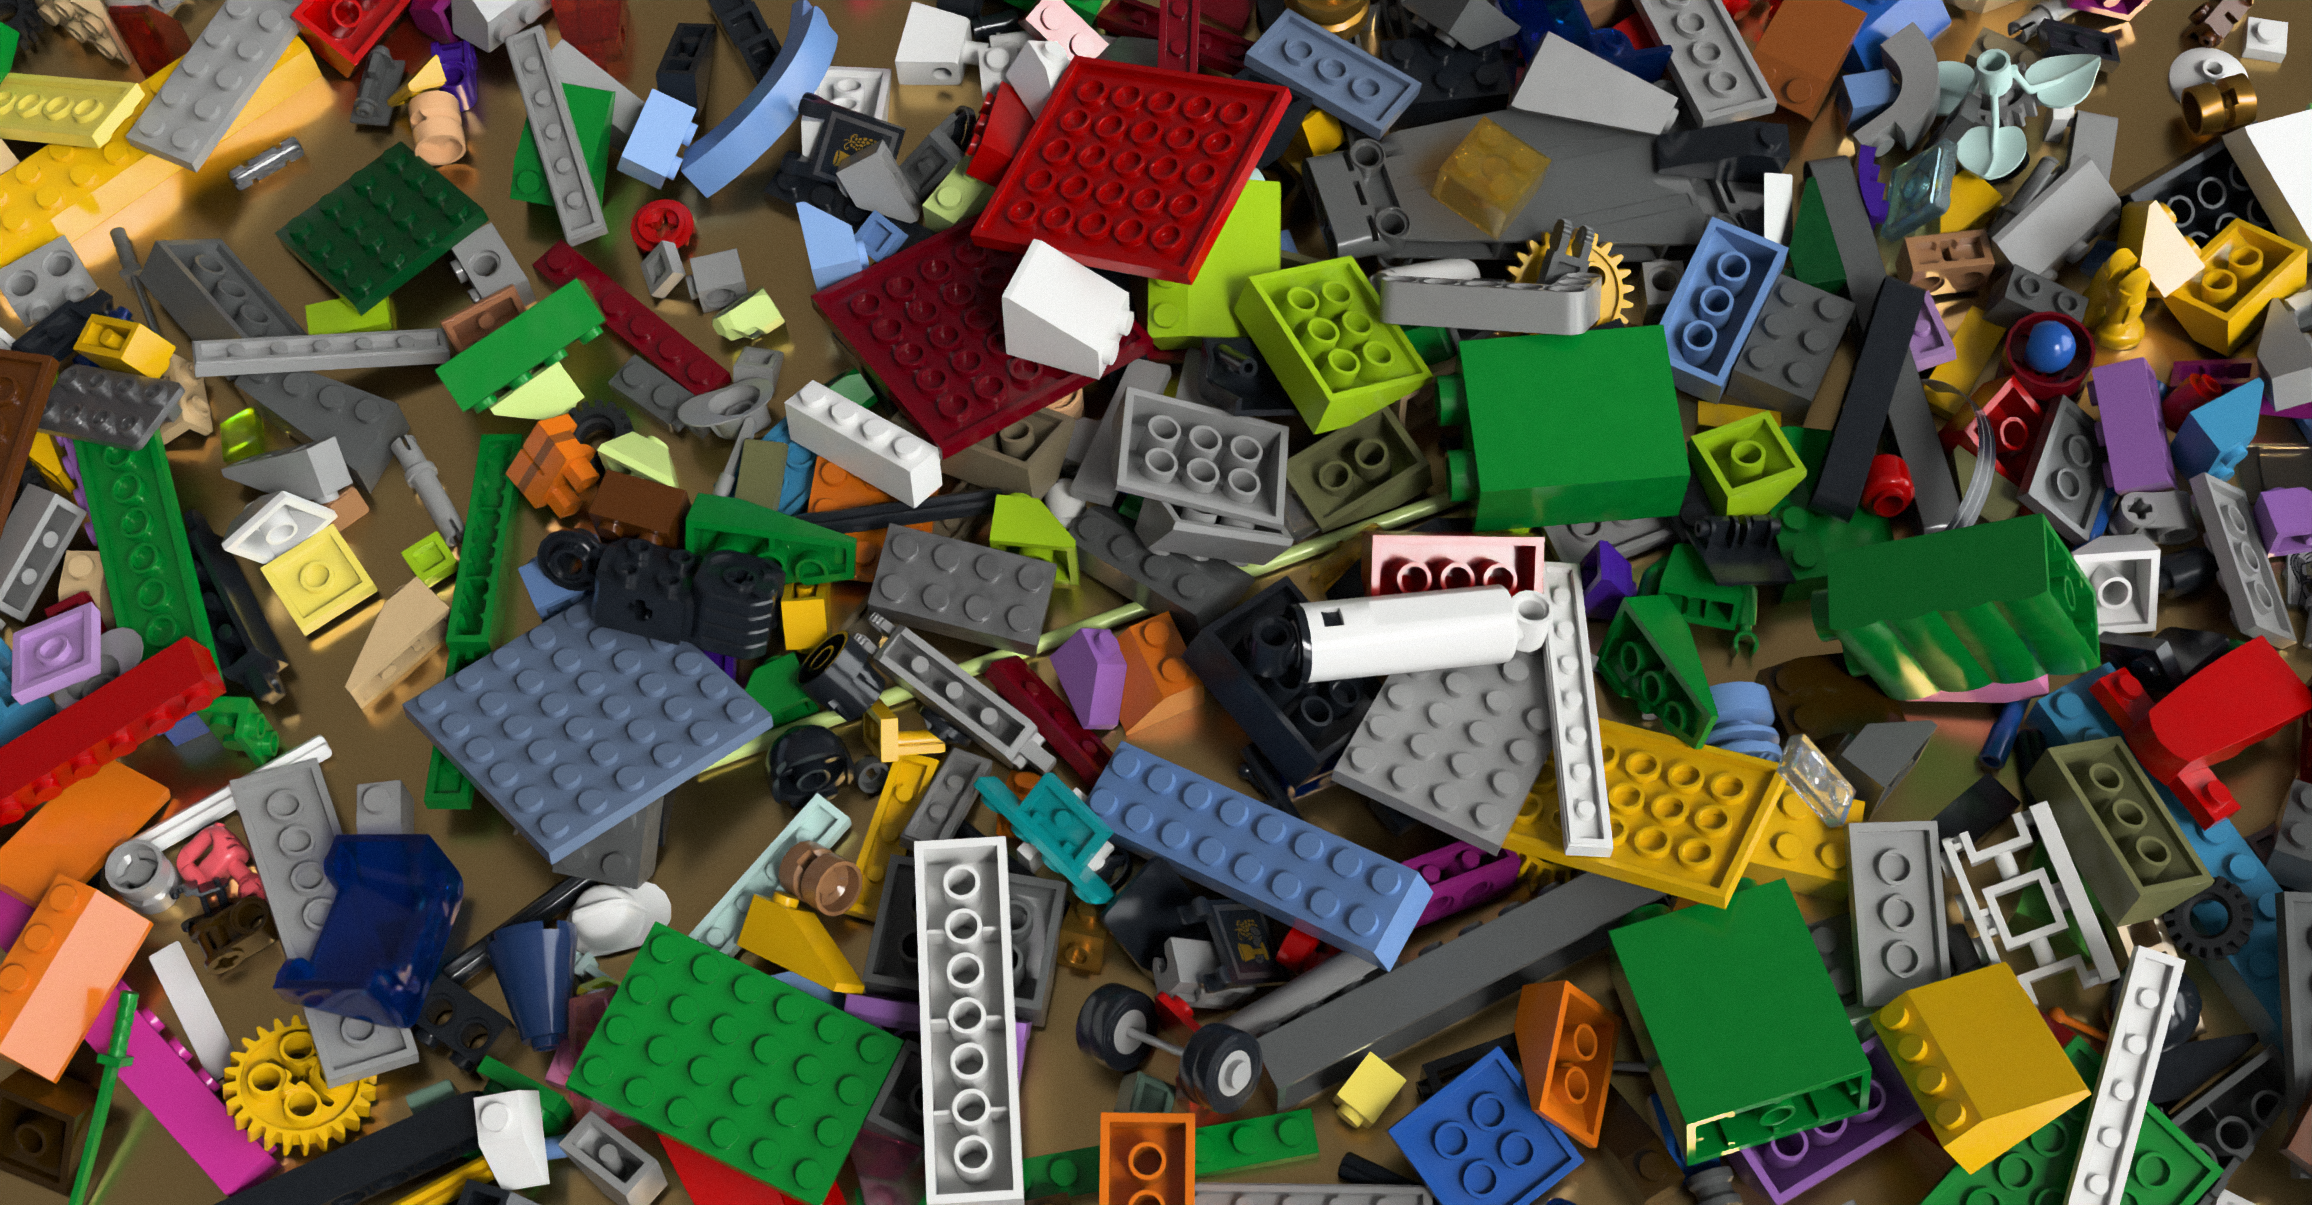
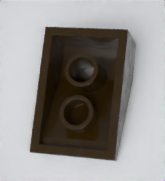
M1843 653L1795 658L1759 670L1754 681L1764 685L1770 693L1775 715L1774 722L1770 727L1775 728L1779 734L1780 742L1778 745L1783 751L1784 764L1788 766L1835 751L1850 732L1857 736L1867 724L1906 721L1897 701L1890 699L1870 675L1853 677L1850 674Z

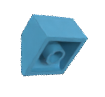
M2260 377L2189 412L2170 445L2173 464L2189 484V479L2203 472L2224 482H2227L2235 475L2234 467L2247 456L2248 451L2246 448L2256 434L2265 384Z

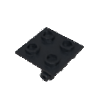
M1771 514L1751 515L1750 518L1748 515H1739L1738 518L1736 515H1705L1702 520L1696 521L1695 529H1686L1685 531L1716 586L1796 584L1797 580L1772 541L1774 535L1780 534L1781 523L1778 518H1773Z

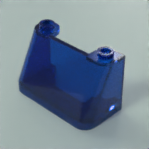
M336 834L323 864L325 875L332 886L338 891L309 962L304 958L287 959L276 975L273 989L284 1001L290 1004L386 1028H411L419 1017L464 895L462 876L429 834Z

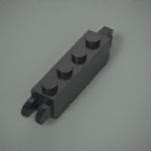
M190 509L184 514L185 521L190 529V532L186 535L220 669L230 680L243 684L247 691H254L258 699L275 704L286 695L278 672L289 663L234 556L223 549L221 543L224 537L213 532L203 514L196 509Z

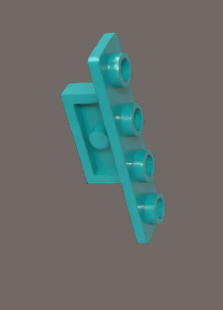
M1053 772L1045 773L1023 801L996 776L978 777L973 786L982 794L980 797L981 801L990 810L999 814L1002 813L1012 823V832L1022 841L1032 843L1043 854L1041 859L1046 866L1056 873H1063L1074 884L1072 890L1080 899L1086 903L1098 905L1110 903L1117 896L1088 866L1114 831Z

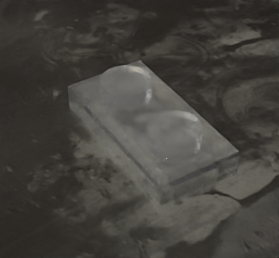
M1804 733L1789 737L1776 771L1829 828L1843 826L1856 790Z

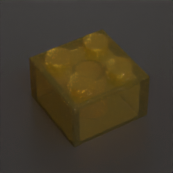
M1483 116L1440 167L1430 196L1495 240H1498L1541 188L1552 160L1497 123Z

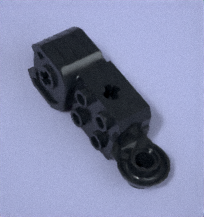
M565 528L550 533L541 541L537 551L538 564L541 570L555 585L567 590H589L595 592L591 606V617L594 624L675 645H679L681 641L693 643L701 650L741 660L765 655L772 629L778 627L786 573L778 564L769 559L733 550L716 551L703 557L695 555L688 550H675L651 544L647 540L626 537L607 544L599 542L593 533L582 528Z

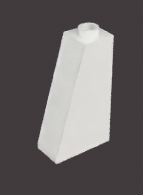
M2312 109L2248 125L2223 135L2225 146L2278 235L2307 248V264L2312 263Z

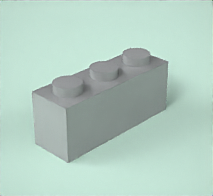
M29 483L27 484L6 521L0 539V613L25 622L85 518L87 511L56 493Z

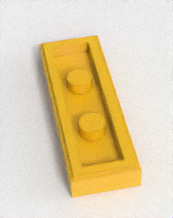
M1973 305L1952 338L1957 359L1937 365L1929 379L1943 381L1954 386L1967 397L2007 329L1982 319L1984 311ZM1926 384L1923 388L1930 411L1947 420H1950L1967 399L1957 394L1935 392Z

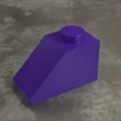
M1599 540L1579 563L1585 614L1588 618L1613 620L1623 598L1636 597L1637 584L1635 581H1632V565L1608 541Z

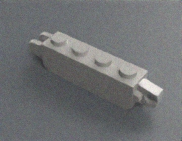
M872 612L867 618L868 622L876 631L888 637L881 648L877 647L863 634L855 633L852 636L868 651V657L874 660L878 670L970 737L1013 770L1016 767L1022 771L1026 764L1044 775L1050 772L1056 765V758L1041 747L1045 742V738L1038 733V727L1029 718L907 627L901 624L896 627L878 613Z

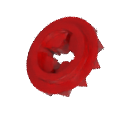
M669 199L655 200L641 207L634 215L630 227L633 241L640 247L643 253L651 252L661 240L674 242L677 249L681 246H688L690 236L695 234L694 220L689 209L682 203ZM665 218H667L670 230H666L664 236L659 238L657 230L661 229L662 224H665Z

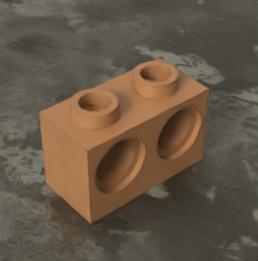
M1986 229L1906 237L1895 262L1900 280L1924 288L1926 291L1929 290L1931 295L1983 290L1995 265Z

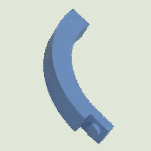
M798 0L792 4L790 25L784 45L760 83L726 119L684 150L681 172L706 198L735 179L771 147L800 114L798 107L804 93L810 92L814 94L823 80L833 59L838 35L829 26L824 12L817 6L813 7L808 0Z

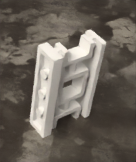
M2047 801L2030 806V810L2022 813L2012 814V819L2020 835L2019 837L1976 852L1970 835L1966 831L1960 833L1959 836L1942 839L1945 851L1940 852L1941 866L1946 878L1950 879L1956 876L1963 892L1954 896L1963 920L1966 922L1974 919L1980 936L1973 938L1972 942L1981 964L1991 962L1994 965L2001 963L1992 941L1993 937L2001 936L2007 952L2030 945L2039 968L2017 977L2036 1007L2039 1006L2031 983L2075 968L2084 990L2094 985L2104 984L2120 978L2117 965ZM2036 826L2059 882L2051 884L2044 867L2021 875L2012 853L2034 845L2027 827ZM1966 851L1972 867L1995 860L2003 882L1982 889L1988 904L1987 908L1979 909L1958 858V852ZM2039 882L2055 923L2012 938L1995 898ZM2071 910L2095 969L2087 971L2080 954L2057 962L2048 938L2069 931V926L2063 912Z

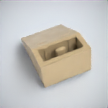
M35 0L40 7L37 10L39 15L50 25L57 26L59 24L66 28L79 42L84 43L87 40L94 44L97 50L108 59L112 60L116 57L128 65L133 62L103 0Z

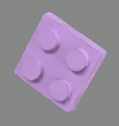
M92 602L13 633L11 695L20 705L46 697L53 692L101 674V612Z

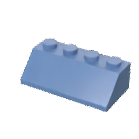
M1712 216L1659 325H1664L1674 385L1679 390L1707 402L1718 404L1775 281L1784 268L1788 247Z

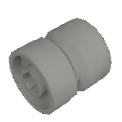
M140 839L126 841L113 850L105 865V877L110 886L138 912L150 915L161 913L176 902L177 899L172 900L170 898L169 891L176 886L182 885V876L172 862L151 842Z

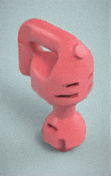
M215 822L214 825L204 828L178 853L176 868L186 883L197 880L198 884L201 885L213 881L212 879L215 877L228 879L232 876L238 883V896L240 899L247 896H257L267 903L258 874L252 873L246 866L250 858L248 849L235 833L225 828L226 825ZM213 844V849L198 866L195 865V860Z

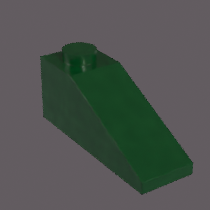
M1810 177L1807 178L1800 200L1787 257L1781 274L1841 297L1847 276L1816 178Z

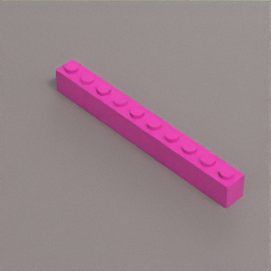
M0 890V946L8 954L35 912V909ZM122 978L84 1038L97 1053H107L120 991H133ZM148 1007L142 1012L136 1008L126 1055L134 1057L132 1066L119 1068L118 1077L228 1197H232L267 1181L282 1167L272 1155L278 1147L274 1145L269 1151H265L263 1136L250 1143L247 1140L248 1128L236 1131L234 1127L235 1116H227L226 1102L224 1103L215 1093L221 1088V1085L205 1068L202 1067L197 1072L194 1071L187 1063L193 1055L176 1037L168 1042L160 1034V1031L166 1026Z

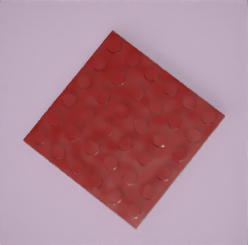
M1074 55L975 224L970 237L975 246L1023 255L1026 254L1033 239H1037L1052 246L1083 266L1192 285L1292 100L1289 87Z

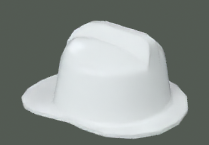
M645 882L638 889L617 885H596L580 895L576 903L571 907L566 921L574 923L577 927V950L581 954H585L588 951L595 957L604 956L642 946L655 921L668 926L671 920V903L662 889L656 884Z

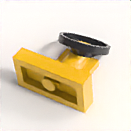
M880 698L863 713V742L880 762L899 761V755L945 752V743H960L968 747L972 739L925 705L918 711L927 728L923 730L898 731V717Z

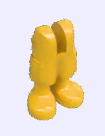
M2121 248L2115 251L2106 262H2103L2096 271L2089 287L2082 293L2083 296L2089 298L2082 324L2085 327L2100 324L2094 333L2093 339L2099 345L2118 351L2136 347L2144 337L2145 325L2139 316L2145 307L2146 292L2151 278L2150 272L2145 267L2134 269L2138 259L2128 248Z

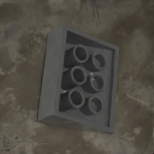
M891 854L862 983L865 985L866 993L919 1002L914 857ZM1008 873L1015 1017L1032 1021V1025L1044 1027L1053 986L1067 882Z

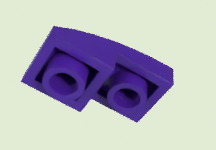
M1861 144L1853 172L1872 231H1874L1876 223L1884 225L1889 201L1882 200L1886 184L1877 182L1880 165L1873 164L1877 148Z

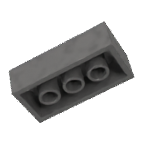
M889 523L868 600V613L870 615L872 612H876L892 623L1035 658L1056 578L1057 564Z

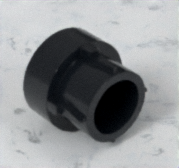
M842 630L829 636L811 652L799 668L794 683L816 705H823L829 711H835L847 722H850L865 713L876 702L884 690L886 680L867 661L868 651L847 631Z

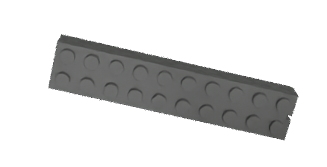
M1580 870L1577 873V878L1565 884H1562L1561 881H1555L1541 889L1537 894V898L1525 904L1522 901H1516L1507 905L1499 911L1498 918L1486 924H1483L1482 921L1473 922L1458 933V938L1446 944H1443L1442 941L1431 943L1418 953V958L1404 965L1401 961H1397L1390 972L1382 969L1378 973V978L1364 985L1361 982H1356L1346 986L1338 992L1337 999L1323 1006L1321 1002L1312 1003L1297 1013V1019L1283 1026L1277 1022L1261 1029L1256 1034V1040L1260 1044L1263 1057L1259 1083L1275 1113H1283L1348 1080L1370 1051L1382 1061H1385L1521 992L1523 985L1539 983L1609 947L1608 931L1617 929L1623 917L1633 910L1646 905L1662 904L1669 907L1670 911L1673 912L1676 904L1675 899L1678 896Z

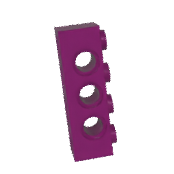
M1461 840L1400 863L1418 871L1434 892L1414 929L1513 892L1521 863L1517 853L1500 848L1497 856Z

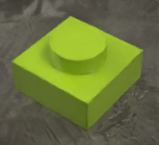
M438 531L401 552L414 575L429 588L458 571L459 563Z

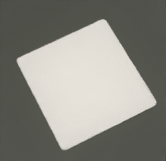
M1764 173V238L1789 247L1793 233L1792 174Z

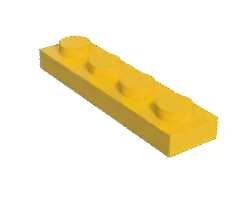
M913 754L899 755V761L892 763L856 862V866L860 869L863 878L862 890L857 901L843 914L875 922L890 856L895 854L908 857L911 850L899 846L900 835L939 771V760Z

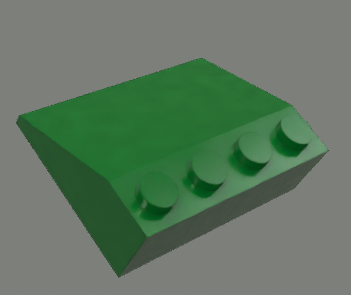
M576 278L435 369V372L463 412H468L473 408L479 414L498 402L494 395L508 385L514 391L532 380L534 377L529 371L544 362L546 367L550 368L566 358L568 353L565 348L579 340L584 346L604 333L600 325L607 320L585 281Z
M1796 426L1779 427L1807 470L1806 477L1767 513L1771 514L1773 518L1780 520V534L1774 535L1772 541L1797 580L1796 584H1775L1780 604L1809 600L1813 590L1828 587V552L1894 540L1888 517L1873 515L1867 512L1860 504V501L1849 524L1807 509L1831 430Z

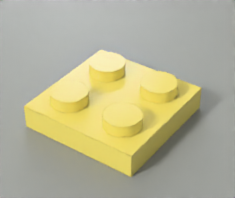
M334 524L329 525L260 568L305 636L378 591L374 582Z

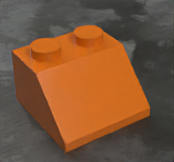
M1169 611L1128 627L1116 638L1120 651L1127 663L1119 723L1126 736L1205 703L1204 684L1181 658L1187 647Z

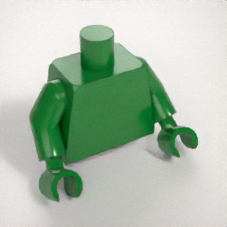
M1685 543L1675 544L1670 556H1662L1644 570L1636 596L1666 594L1687 623L1735 631L1736 625H1739V631L1730 642L1728 648L1733 658L1738 654V641L1748 644L1750 648L1749 659L1758 650L1759 640L1751 632L1752 625H1756L1758 591L1755 585L1716 586L1693 545Z

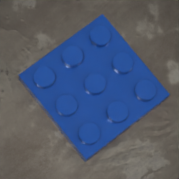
M1500 1046L1494 1047L1385 1131L1439 1205H1529L1585 1161L1561 1129L1531 1110L1526 1082Z

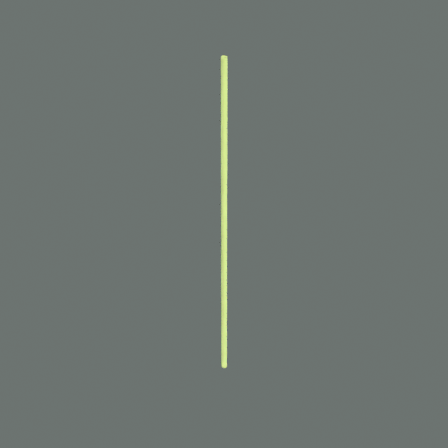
M1446 491L1293 545L1266 565L1248 563L1245 567H1236L1256 577L1361 540L1362 531H1386L1468 501L1450 502ZM1132 602L1041 634L1036 654L1063 645L1080 628L1109 629L1152 614L1153 612L1136 602ZM999 649L956 665L974 677L985 673L992 662L1016 655L1022 659L1030 656ZM900 685L883 690L879 698L889 707L914 698V696ZM826 710L764 732L702 772L769 749L780 735L793 726L817 725L830 728L847 721L835 711Z

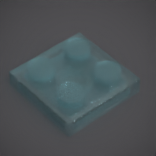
M1945 138L1892 170L1886 200L1889 201V207L1880 236L1893 243L1947 212L1951 202L1952 179L1956 171L1957 144Z

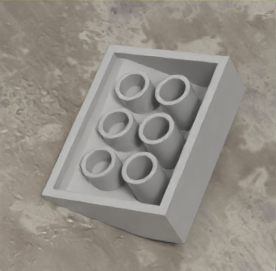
M1127 386L1112 421L1109 450L1114 490L1281 530L1284 525L1289 427L1248 416H1233L1224 410Z

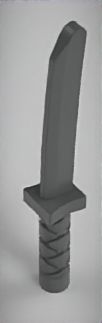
M123 227L113 228L110 231V236L123 269L118 271L120 277L125 281L128 289L134 287L149 329L162 337L144 291L143 283L139 280L142 268L140 263L136 261L134 252H132L133 249L129 243L126 230Z

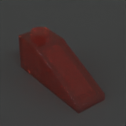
M149 5L109 6L108 13L146 79L186 54L192 47V43L180 21Z

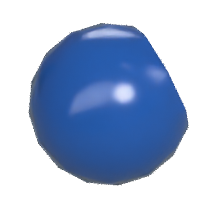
M2044 320L2033 326L2023 358L2030 368L2039 373H2054L2065 368L2072 361L2076 350L2075 338L2069 328L2062 323Z

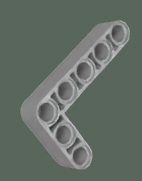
M1585 272L1567 273L1552 285L1414 276H1386L1381 278L1380 321L1389 324L1556 335L1583 334L1600 319L1602 275Z

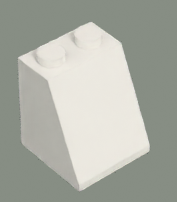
M1033 239L1002 295L1006 354L1100 380L1106 366L1114 364L1118 355L1119 341L1123 335H1129L1134 322V312L1129 311V293L1037 239Z

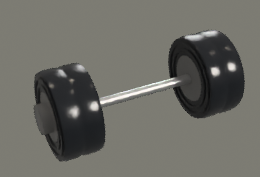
M1108 983L1093 991L1083 1004L1076 1024V1041L1080 1052L1094 1063L1115 1071H1126L1137 1066L1147 1056L1152 1046L1181 1057L1178 1078L1184 1096L1194 1104L1223 1114L1232 1113L1240 1109L1250 1099L1258 1085L1263 1065L1262 1050L1256 1038L1246 1031L1225 1023H1209L1197 1030L1185 1048H1182L1156 1037L1158 1014L1155 1010V1003L1147 994L1119 983Z

